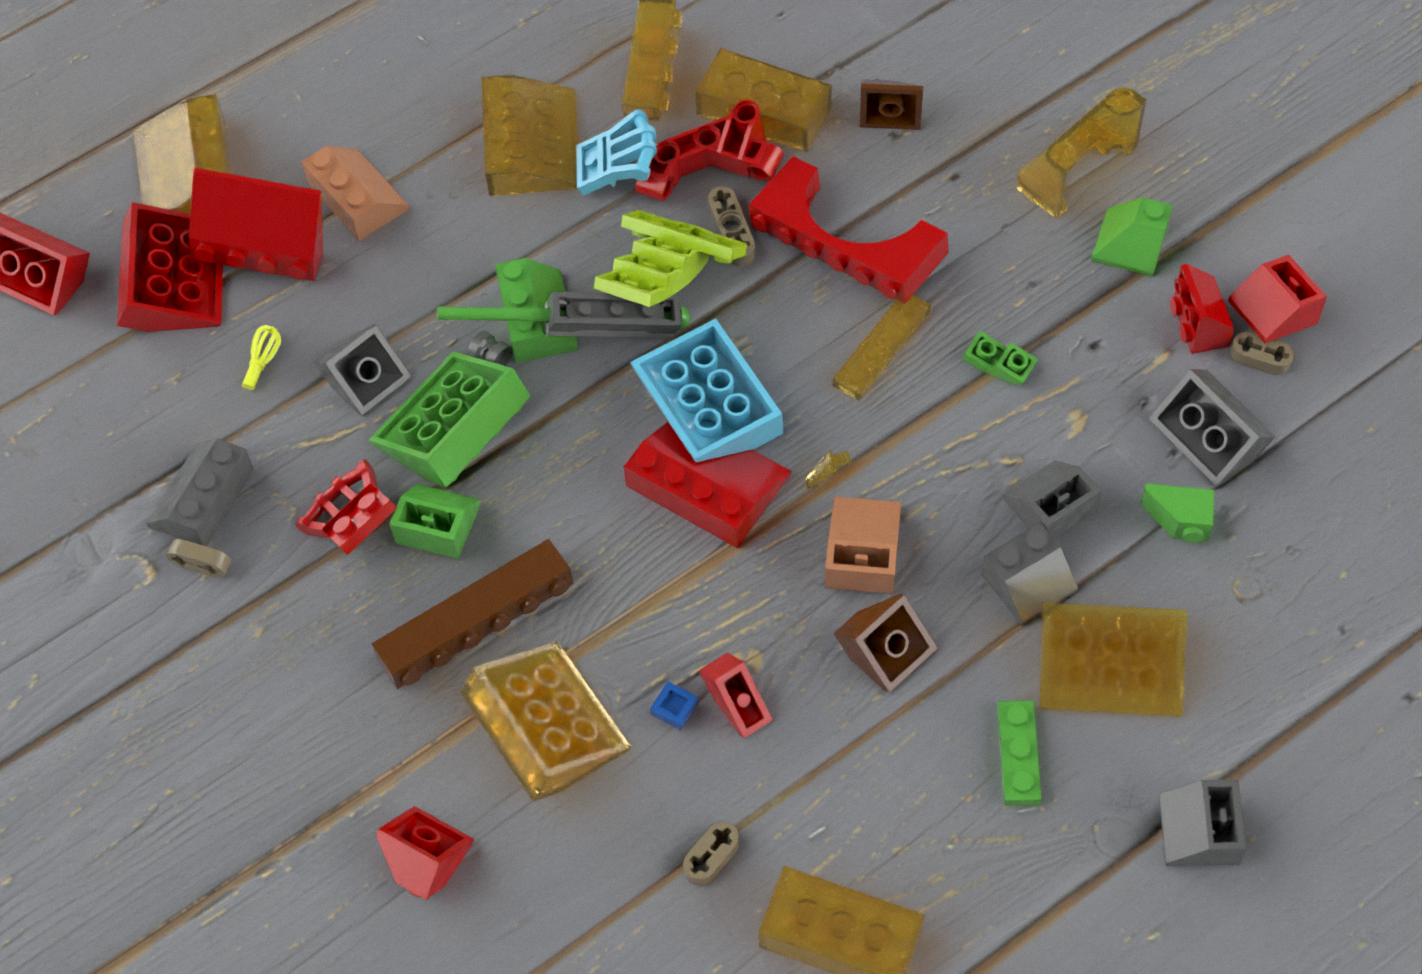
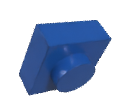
M668 681L651 706L650 713L661 721L682 730L699 703L698 696Z

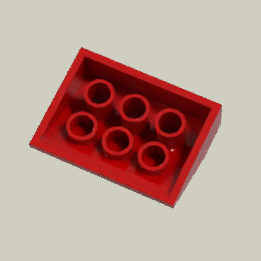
M195 167L193 171L189 226L191 259L315 282L324 254L322 191Z
M131 202L122 223L117 326L147 332L220 327L223 264L191 259L189 245L190 214Z
M668 421L642 441L623 466L626 487L736 548L740 546L791 475V470L754 450L695 462Z

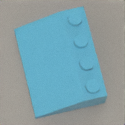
M716 318L631 361L632 368L695 462L756 449L783 434L781 411Z

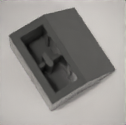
M1055 460L1002 494V498L1028 528L1040 522L1055 539L1098 510L1102 491L1079 466Z
M1200 780L1159 795L1165 866L1240 865L1246 852V841L1239 780Z

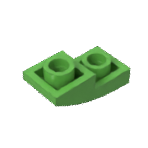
M979 330L961 358L968 364L991 376L1022 386L1038 361L1037 358L1012 342L1006 347L981 330Z

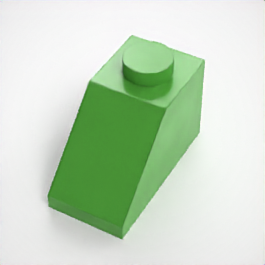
M1145 483L1141 506L1173 538L1183 539L1190 543L1208 542L1213 528L1214 490Z

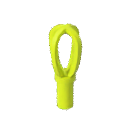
M263 325L255 331L251 345L250 366L242 383V387L247 390L255 389L261 371L273 359L280 347L281 336L275 327ZM272 333L263 354L259 358L266 337Z

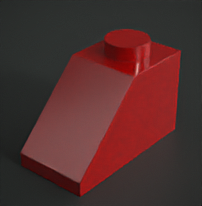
M727 652L699 670L713 700L742 738H746L773 720L743 661Z

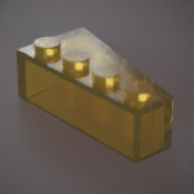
M639 0L621 104L624 117L640 109L646 113L648 120L661 121L662 111H667L669 101L667 88L668 83H671L673 78L672 64L677 53L678 36L682 23V10L677 9L676 0Z

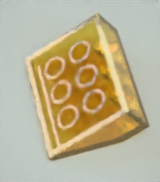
M512 74L481 77L484 164L489 196L577 189L576 145H578L575 89Z
M216 94L186 99L134 129L142 204L190 214L193 171L195 167L232 174L225 119Z
M1041 602L1039 709L1183 716L1187 610Z
M557 641L473 667L461 691V695L533 802L564 791L625 754L631 748V745Z

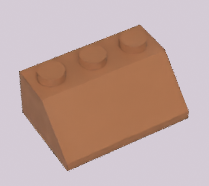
M325 146L301 161L308 185L312 189L322 191L323 202L358 241L410 209L405 200L358 149Z

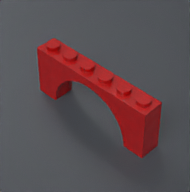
M795 156L790 158L749 203L751 224L758 231L767 232L778 238L783 244L792 245L803 251L810 258H817L830 265L835 271L844 272L854 277L862 285H869L881 291L887 298L896 299L904 304L949 253L948 233L923 220H920L907 232L881 242H851L827 233L819 227L809 213L811 203L820 190L818 168Z

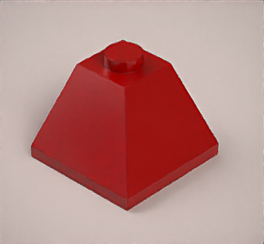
M416 806L380 827L376 833L395 882L408 889L410 894L425 900L445 887L474 841V838Z

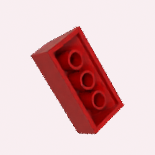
M0 213V291L47 313L58 315L83 283L90 252Z

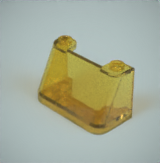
M1117 88L1082 113L1018 170L1016 178L1017 189L1049 214L1058 218L1067 210L1068 202L1064 198L1067 173L1092 148L1097 149L1105 156L1110 152V149L1115 148L1123 149V153L1128 155L1138 146L1147 99L1130 88Z

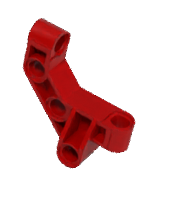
M742 100L736 103L728 116L656 144L657 154L651 160L649 178L646 181L636 180L635 190L637 194L664 202L670 196L673 188L677 186L681 177L709 166L748 178L752 177L761 181H770L781 163L784 153L775 144L767 142L758 104L752 100Z

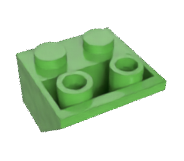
M417 484L401 495L397 509L389 525L395 543L459 559L481 500Z

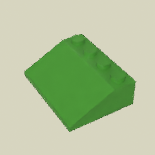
M453 351L375 432L369 441L373 446L426 481L447 488L450 483L458 478L460 472L480 454L485 445L501 431V428L509 419L521 410L522 405L531 395L513 368Z

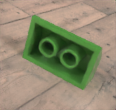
M528 258L495 264L504 308L545 309V303L552 292H565L561 271L557 268ZM507 321L515 363L578 350L576 336H546V323L538 321Z

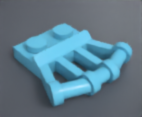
M638 109L631 112L610 130L576 145L577 189L583 196L599 190L608 184L615 187L617 180L635 178L639 181H646L649 178L651 171L649 166L652 158L657 154V145L654 142L656 130L653 126L649 125L648 117L643 110ZM635 160H638V162L635 164H629Z

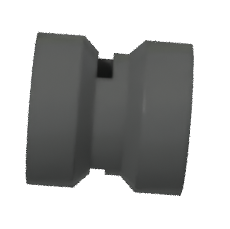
M484 330L473 338L468 347L467 355L507 366L513 350L511 346L503 341H495V337Z

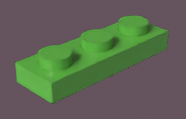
M1034 700L998 701L997 713L1004 806L1041 805Z

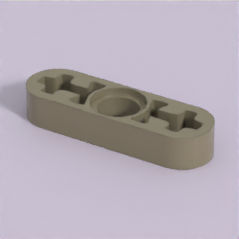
M727 186L715 187L708 194V208L717 232L721 236L747 243L745 256L733 260L732 263L737 266L748 265L755 258V242L736 194ZM719 199L727 202V210L724 212L721 202L717 201ZM728 221H736L740 224V227L736 230H727L723 225Z

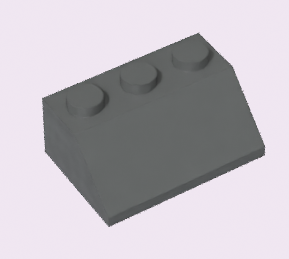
M1190 369L1149 417L1167 438L1215 486L1222 485L1253 463L1276 437L1208 370Z
M218 438L196 444L147 521V526L178 539L207 546L254 470L247 450Z

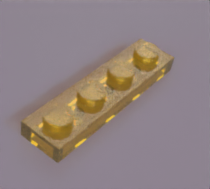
M912 295L906 304L896 300L835 375L833 386L860 401L931 312V304L915 295Z

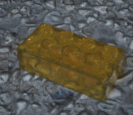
M720 48L695 90L696 113L715 121L728 116L736 103L742 100H752L759 106L767 139L808 152L831 110L832 85Z
M783 866L758 931L759 947L833 974H908L923 931L925 914Z

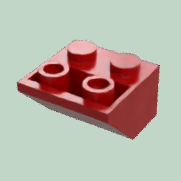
M1286 255L1263 263L1228 297V302L1265 344L1317 325L1327 296L1290 255Z
M1189 264L1181 265L1178 279L1174 281L1175 292L1174 297L1170 298V308L1173 316H1178L1180 321L1182 341L1188 343L1191 354L1229 347L1234 327L1215 277Z

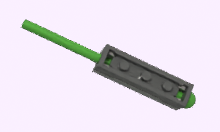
M552 292L545 303V309L437 307L438 320L546 323V336L672 338L678 330L686 328L691 319L688 309L680 305L679 295H672L651 307L608 293Z

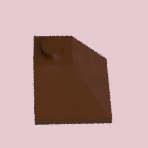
M862 79L860 128L921 130L923 86L890 80Z
M903 594L857 611L833 633L850 660L883 690L889 693L938 649Z

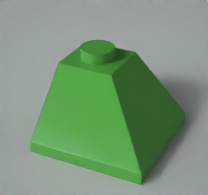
M1141 197L1107 208L1091 261L1153 277L1169 226L1173 205Z

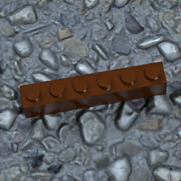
M548 538L371 643L375 655L397 689L404 685H411L417 682L422 674L432 668L447 664L452 656L462 650L477 646L482 638L492 632L502 631L509 626L512 620L522 614L532 613L542 602L552 596L557 597L565 593L573 584L571 569Z

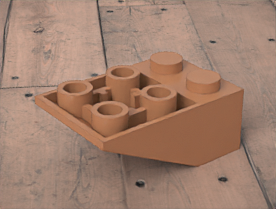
M834 496L825 567V588L894 594L901 502Z

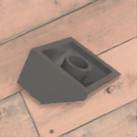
M375 324L338 342L313 361L331 388L359 415L365 414L412 377Z

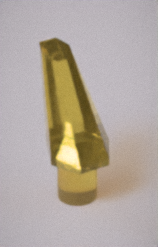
M829 450L806 477L807 488L810 489L830 475L837 473V467L851 464L849 452L844 451L833 455L831 450Z

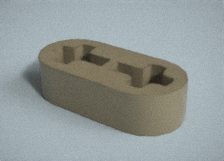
M1240 332L1233 339L1230 354L1236 362L1275 375L1288 372L1294 359L1293 349L1288 344L1278 340L1264 344L1257 334L1252 332ZM1244 345L1251 346L1248 352L1242 350ZM1276 355L1282 356L1280 362L1274 360Z
M182 539L173 540L166 554L167 559L179 567L216 578H224L232 563L228 555L217 549Z
M728 822L713 824L684 858L683 868L685 877L690 883L697 886L709 884L739 848V834L732 824ZM728 834L730 844L722 843L714 851L713 849L717 845L715 836L724 837ZM707 856L710 857L706 862L707 872L699 870L696 874L693 873L692 863L701 864Z

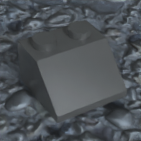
M1040 522L984 555L981 575L1021 625L1026 624L1078 592V587L1061 547Z

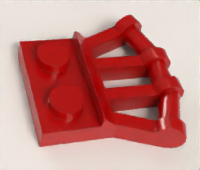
M366 459L358 462L355 469L342 477L336 476L331 481L332 485L323 494L319 492L314 497L315 502L304 517L300 516L295 523L296 527L307 535L330 538L347 555L397 509L390 499L378 490L374 470ZM363 480L364 489L358 494L349 488ZM343 494L350 502L339 511L332 502ZM324 510L333 517L328 523L317 522Z

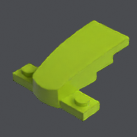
M641 210L629 212L622 215L621 227L632 230V234L635 236L647 238L634 241L631 254L614 258L612 271L595 276L594 289L651 307L676 294L689 284L707 264L709 255L714 256L713 259L717 262L732 263L733 260L745 256L747 243L715 234L693 224L670 220Z

